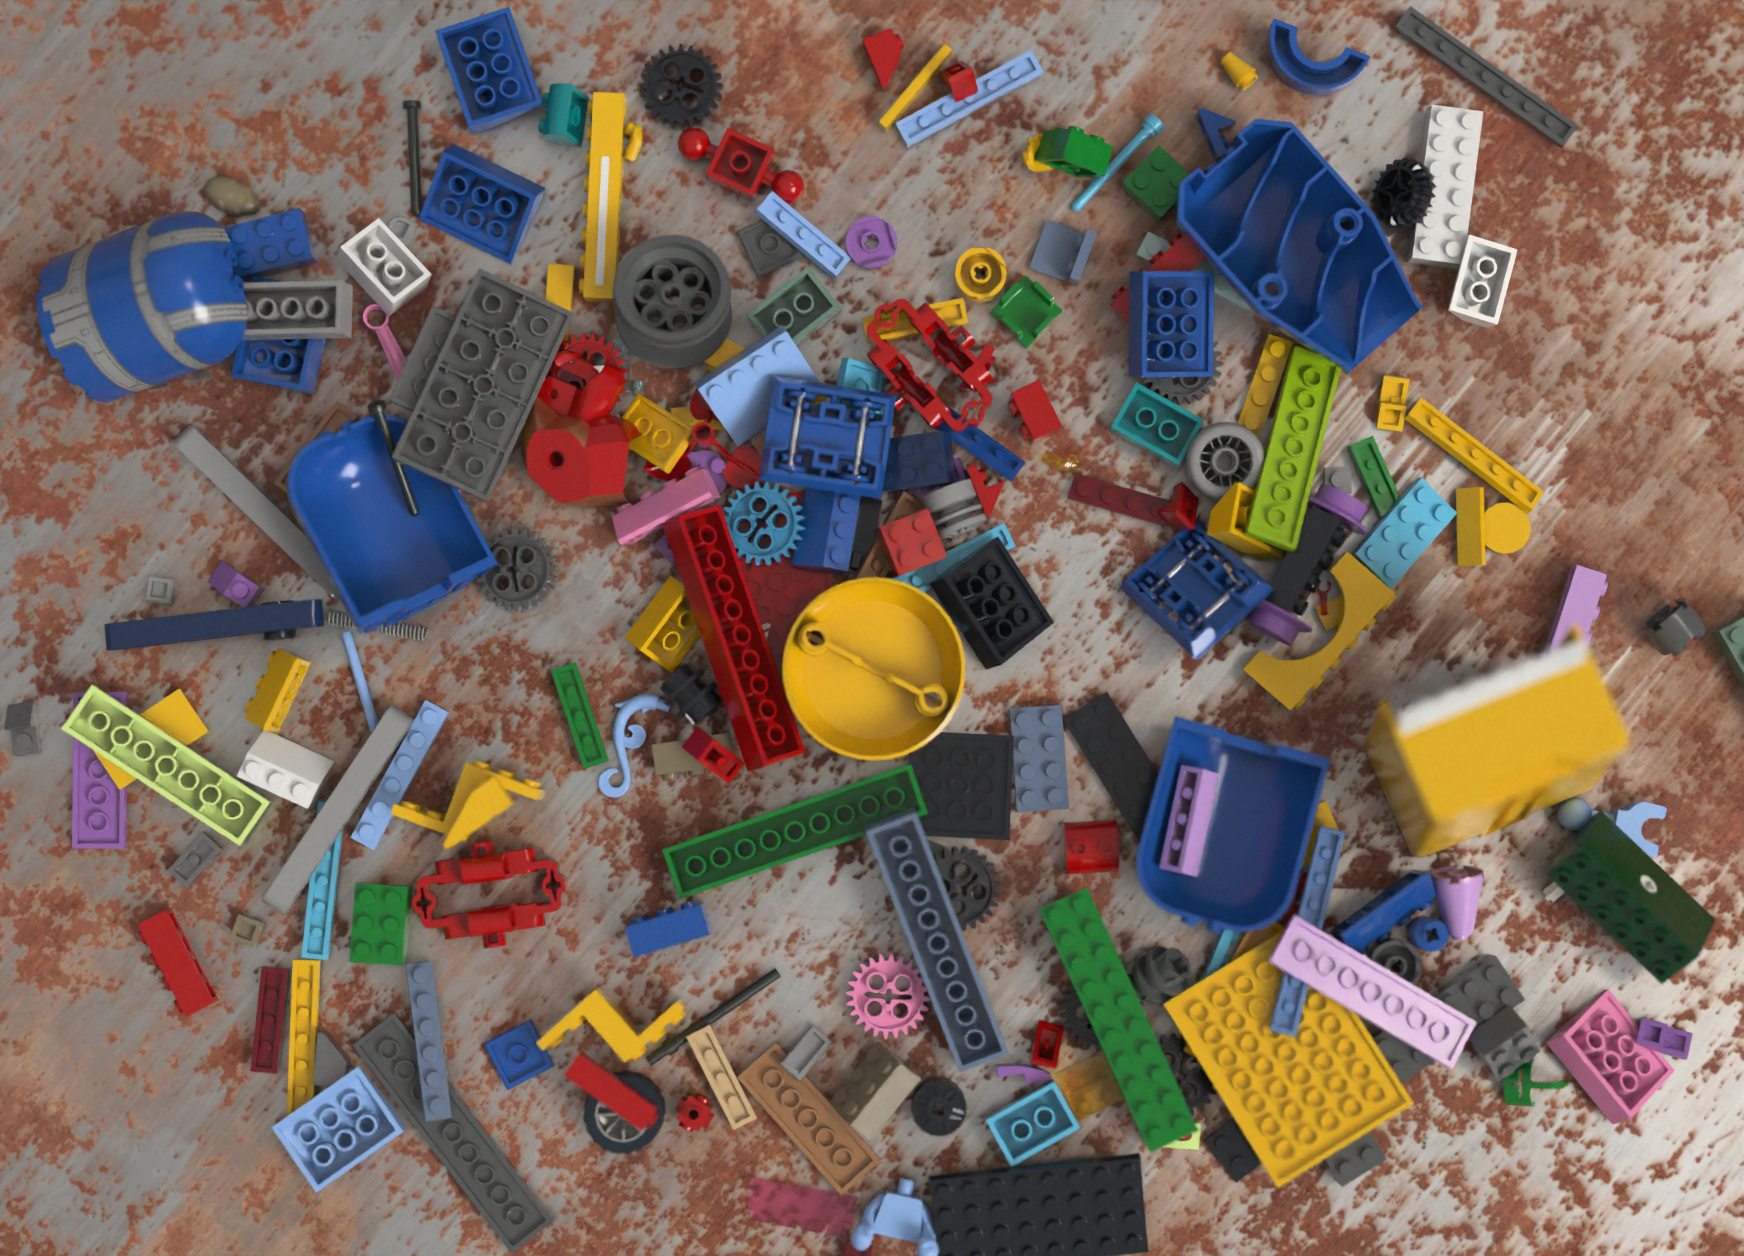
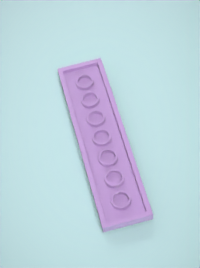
M1295 915L1289 920L1267 961L1448 1069H1452L1476 1024L1472 1019Z

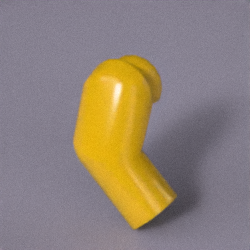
M629 122L624 132L626 135L631 136L623 157L635 161L642 146L643 128L639 124L636 125L633 122Z

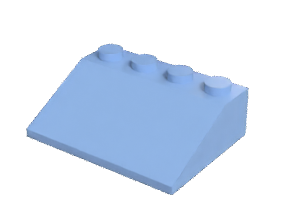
M781 325L697 380L695 384L731 438L739 446L767 428L774 376L816 383L820 382L783 325ZM783 391L782 399L797 401V399L785 397V392Z
M360 1066L271 1127L316 1193L408 1129L392 1104Z

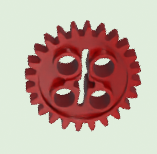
M582 332L580 340L576 335H571L572 343L562 340L564 348H559L557 353L563 350L578 352L579 357L585 359L584 352H587V360L593 363L595 356L601 353L604 356L602 366L612 364L622 369L623 374L630 372V370L622 368V365L628 362L625 358L619 359L623 351L621 349L613 351L616 343L611 341L606 345L607 337L601 336L597 341L596 333H592L588 339L587 334ZM555 362L553 366H550L549 371H552L551 377L570 385L579 382L581 390L586 385L585 379L559 367ZM624 378L625 384L630 382L629 380ZM623 388L621 393H626L627 391Z

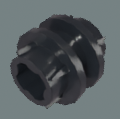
M685 663L662 683L660 689L668 697L664 701L667 706L675 701L682 708L676 715L678 719L686 717L694 725L712 712L721 703L722 699L714 691L718 686L715 682L706 686L700 680L705 674L703 668L696 671L690 663Z

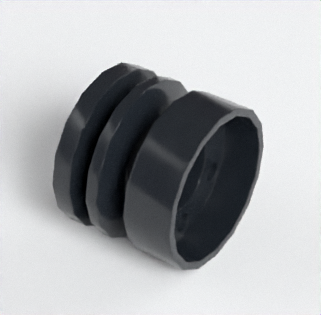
M935 1076L924 1080L916 1087L912 1095L911 1112L915 1123L922 1131L931 1136H945L952 1134L961 1127L966 1117L967 1105L963 1091L954 1081L946 1077ZM937 1101L940 1105L946 1104L943 1107L944 1112L942 1114L938 1111H932L935 1108L934 1103Z

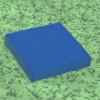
M532 1019L484 1043L507 1090L555 1066L547 1049L542 1050L536 1043L541 1037Z

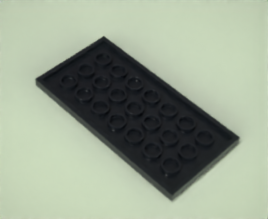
M1139 1153L929 1176L935 1236L939 1249L938 1256H1116L1148 1252L1141 1158Z

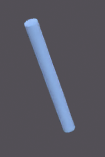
M351 631L342 633L341 637L368 726L372 733L379 722Z

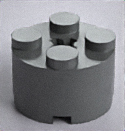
M1685 598L1675 600L1677 605L1672 608L1669 605L1661 608L1646 622L1648 628H1642V631L1662 655L1672 653L1674 656L1681 654L1687 648L1685 644L1692 639H1698L1707 631L1704 627L1705 623Z
M1393 938L1384 939L1381 942L1375 943L1366 955L1368 959L1387 970L1391 966L1389 963L1391 960L1398 961L1396 963L1398 969L1396 971L1390 969L1389 971L1414 986L1420 979L1422 969L1421 956L1407 942Z

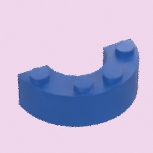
M1274 18L1268 30L1266 47L1270 65L1281 81L1290 88L1304 94L1328 95L1346 88L1360 75L1370 58L1366 54L1346 47L1343 53L1333 61L1315 62L1304 56L1298 47L1296 39L1298 27Z

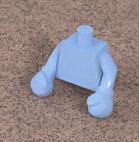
M900 1177L897 1191L886 1189L884 1194H878L865 1207L862 1218L851 1232V1244L855 1249L859 1251L867 1249L875 1233L919 1243L917 1246V1256H938L939 1249L934 1234V1219L930 1208L926 1203L922 1202V1197L912 1195L915 1180Z

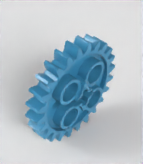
M758 481L755 482L754 489L746 484V493L736 490L738 499L729 497L728 500L732 507L723 508L729 513L725 520L735 549H739L738 557L742 558L746 554V563L750 564L754 558L757 566H761L763 559L767 566H771L772 558L777 563H781V554L788 558L791 557L788 549L797 550L798 547L794 541L803 540L798 535V531L806 530V528L799 525V522L806 518L797 514L803 507L793 505L797 501V497L787 498L790 490L785 489L780 493L781 485L776 484L773 489H771V483L768 481L765 482L764 488L761 487ZM762 498L766 501V508L763 512L759 513L755 509V503ZM774 505H777L778 508L776 509V511H774V512L769 516V514L771 513L772 507H773ZM785 514L787 523L784 527L778 528L775 520L778 515ZM748 519L751 523L750 531L743 534L739 528L740 523ZM760 519H767L766 524L768 527L766 529L760 528L761 525L758 523ZM758 531L753 542L749 543L750 537ZM765 535H769L772 540L770 547L767 549H763L760 545V540Z

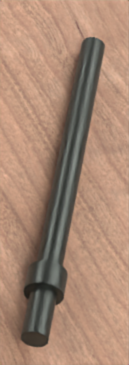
M776 968L673 1039L669 1037L662 1042L661 1047L646 1056L649 1064L652 1066L669 1054L671 1056L679 1050L678 1047L688 1041L686 1035L708 1024L712 1025L781 977Z

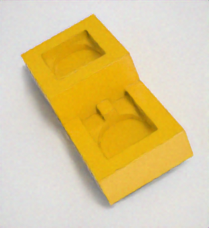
M1383 374L1376 428L1402 432L1410 382L1408 377Z

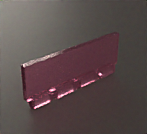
M754 1178L749 1209L754 1210L752 1221L770 1224L771 1215L777 1214L775 1225L796 1229L797 1219L799 1218L803 1219L801 1230L822 1233L823 1223L828 1224V1235L845 1238L846 1228H852L857 1196L846 1194L841 1196L835 1192Z

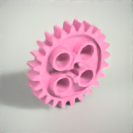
M890 953L888 960H884L883 955L879 954L878 962L869 957L870 965L868 967L860 963L863 971L861 973L853 971L857 980L848 981L854 987V990L846 991L847 995L853 996V999L849 1000L847 1005L855 1006L850 1015H859L856 1024L865 1022V1032L871 1027L874 1028L873 1036L875 1037L879 1031H883L884 1039H887L889 1032H893L894 1037L898 1038V1030H902L907 1035L908 1025L916 1029L917 1026L914 1020H924L920 1011H928L929 1008L923 1005V1002L931 1000L929 996L924 995V992L928 990L926 986H922L924 982L923 977L917 976L920 969L919 967L914 970L911 969L912 960L904 964L903 955L897 961H894L893 953ZM876 974L884 979V983L879 989H874L869 985L870 977ZM901 976L907 977L910 981L908 989L900 991L895 987L896 979ZM886 989H891L892 994L911 995L912 998L910 1000L891 998L890 1003H887L884 997H867L865 993H886ZM878 1001L881 1003V1012L877 1015L870 1014L867 1011L869 1002ZM897 1003L907 1005L908 1012L905 1016L898 1017L893 1013V1007Z

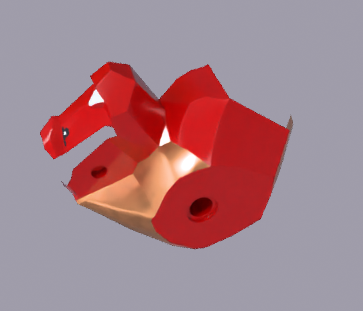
M563 350L556 354L553 361L559 367L585 379L586 385L580 390L551 376L545 378L524 423L521 448L524 465L530 477L547 494L564 506L603 508L630 503L623 494L629 442L643 434L627 419L610 415L625 386L623 370L612 364L600 366L579 357L578 352Z

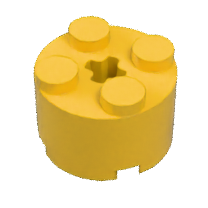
M979 247L967 250L960 256L955 267L954 281L958 292L965 299L978 304L995 299L1003 290L1006 282L1007 269L1005 261L998 252L991 248ZM975 271L979 273L985 271V279H976Z

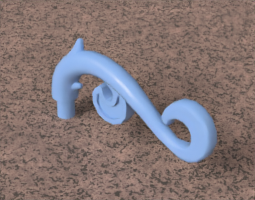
M639 694L615 704V707L620 708L614 721L613 743L624 779L621 786L613 787L609 783V778L612 774L618 773V769L612 767L600 773L598 787L604 795L617 798L628 791L631 775L625 747L630 749L639 748L644 744L647 736L643 726L633 724L628 727V730L633 733L632 737H626L625 725L630 716L642 709V714L650 709L655 711L660 709L669 712L671 704L667 706L664 703L665 700L660 699L659 695Z

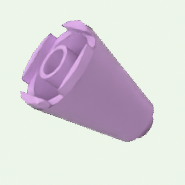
M1455 866L1436 868L1431 873V880L1443 923L1448 929V935L1452 936L1454 940H1465L1468 938V935L1473 934L1484 879L1483 869L1478 867L1464 866V870L1455 869Z

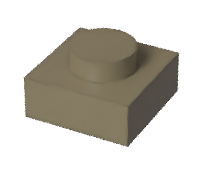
M238 914L229 939L254 948L258 943L265 922Z

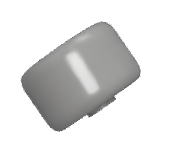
M1219 422L1203 428L1193 438L1186 452L1185 467L1191 483L1199 492L1207 497L1220 500L1236 482H1240L1251 489L1256 487L1264 464L1265 454L1261 442L1251 430L1237 423ZM1221 454H1227L1231 458V465L1226 469L1220 468L1217 464V458Z

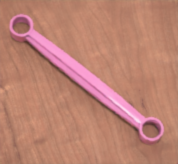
M378 304L369 305L363 313L364 323L368 329L376 332L390 367L398 381L407 359L389 327L390 316L385 313V322L378 327L371 326L367 322L368 314L371 311L381 310L385 313Z

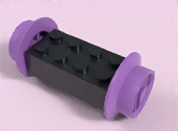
M1322 483L1316 495L1309 497L1307 507L1311 511L1301 527L1296 550L1287 552L1270 582V585L1274 588L1273 591L1249 613L1245 620L1260 632L1289 646H1292L1299 632H1312V628L1297 617L1298 615L1303 616L1309 604L1306 600L1310 593L1315 594L1321 583L1319 577L1323 570L1327 571L1334 560L1332 554L1335 548H1340L1343 545L1347 536L1344 534L1345 529L1360 535L1367 533L1361 524V520L1368 509L1367 506L1348 493L1328 484Z

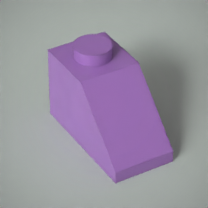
M222 560L207 581L241 607L254 606L265 590L264 587Z

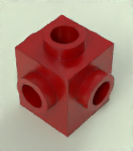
M698 1092L696 1095L690 1093L688 1099L682 1097L675 1109L679 1112L676 1117L680 1121L679 1126L689 1132H693V1130L699 1132L702 1126L707 1129L714 1117V1114L710 1113L713 1105L710 1104L711 1100ZM692 1109L697 1110L699 1116L695 1119L689 1116V1111Z

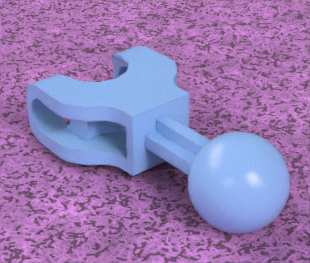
M1572 797L1560 804L1557 816L1562 826L1576 831L1581 829L1599 811L1592 810L1585 800ZM1636 801L1628 804L1624 809H1611V813L1603 812L1648 856H1658L1659 847L1643 838L1641 827L1649 818H1665L1666 807Z

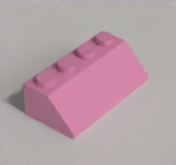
M695 467L684 473L686 478L678 482L676 479H673L663 484V490L656 494L650 491L640 496L641 501L633 506L631 503H627L617 509L618 514L612 516L619 544H633L663 528V523L677 516L694 512L722 497L708 469L700 470L699 467Z

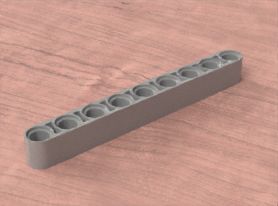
M190 423L172 443L327 593L338 601L340 597L305 532Z
M393 705L388 708L263 897L265 903L284 915L289 911L414 721L413 718Z

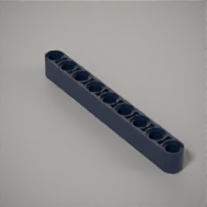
M309 599L104 624L106 650L112 651L320 627L325 624L322 599Z

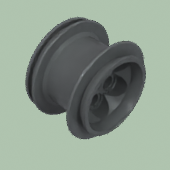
M662 235L648 239L637 245L626 255L614 279L613 302L618 333L623 343L635 356L657 367L676 369L696 365L709 358L721 347L729 333L732 321V290L729 275L720 258L702 242L681 235ZM688 283L694 287H687L685 284ZM646 293L653 295L650 299H644L641 296ZM672 296L675 297L673 301L667 299L671 298ZM695 305H702L705 308L700 311H696L692 307ZM656 316L661 320L653 323L649 321V318ZM678 322L686 324L683 328H676L674 325Z

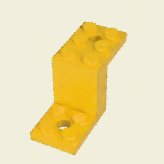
M474 760L473 763H465L447 814L432 809L431 811L427 810V812L421 811V805L411 801H402L401 804H394L390 814L449 835L471 793L477 789L475 784L486 776L490 779L497 777L505 789L535 800H542L545 790L540 788V782L529 778H523L520 781L515 779L517 774L504 769H498V772L491 770V764ZM474 832L466 838H464L462 841L472 840Z
M599 986L536 1043L542 1050H545L548 1046L553 1050L566 1038L564 1032L567 1029L573 1032L587 1019L624 1062L630 1058L634 1062L647 1050L645 1047L647 1042L651 1041L654 1044L667 1032L664 1028L667 1024L670 1023L674 1026L686 1015L684 1009L688 1005L680 998L641 1032L605 990Z

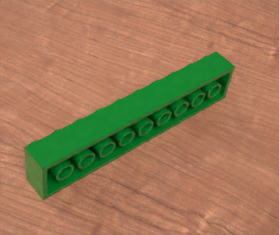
M908 764L662 850L678 897L682 899L867 835L866 824L908 808L915 807L918 817L928 814V810L913 766Z
M1084 887L1038 908L1149 1152L1151 1153L1197 1132L1198 1128L1088 888Z

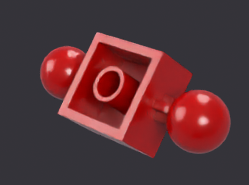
M696 127L684 130L678 138V150L684 158L691 161H697L704 157L712 160L706 173L707 181L751 201H755L762 184L771 187L772 191L786 203L797 201L804 192V181L797 172L784 170L775 173L769 170L776 156L774 148L730 128L726 129L719 147L710 142V138L704 130Z

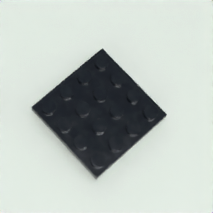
M939 732L927 744L909 753L908 764L913 766L928 810V814L919 816L925 836L1009 840L1014 736Z

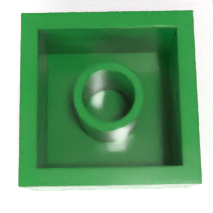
M1069 126L1068 129L1055 127L1054 130L1043 132L1035 161L1076 178L1105 176L1113 146L1104 143L1105 139L1100 136L1083 134L1084 130L1079 127Z
M1158 145L1123 182L1121 189L1159 223L1177 204L1178 185L1190 174Z

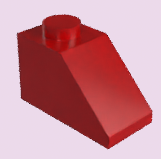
M892 28L863 39V47L882 92L888 90L901 59V49L904 48L900 35H894Z
M698 726L682 745L685 751L727 783L731 782L745 764Z

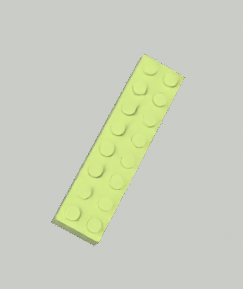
M91 685L61 728L239 846L243 844L271 803L270 800L95 685Z

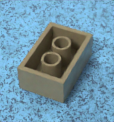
M878 1041L874 1048L868 1052L861 1064L852 1071L844 1085L835 1092L829 1103L850 1126L869 1140H872L921 1078L898 1055Z

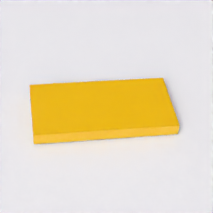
M180 688L139 714L186 746L209 733ZM94 751L119 790L137 780L136 777Z

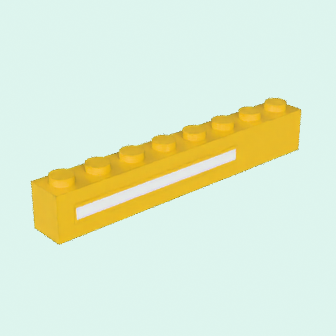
M593 92V100L589 99L588 115H592V125H587V141H591L590 151L586 150L585 157L586 166H590L589 176H585L584 191L588 192V202L583 203V217H587V227H582V243H586V251L581 253L580 267L584 268L585 271L584 279L580 278L579 294H583L585 301L613 302V284L619 263L626 96L624 93Z

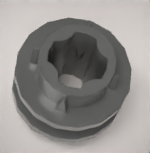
M1155 947L1147 955H1143L1135 961L1133 974L1129 978L1136 995L1142 1001L1165 1004L1174 995H1179L1186 990L1187 978L1192 972L1188 959L1179 949Z

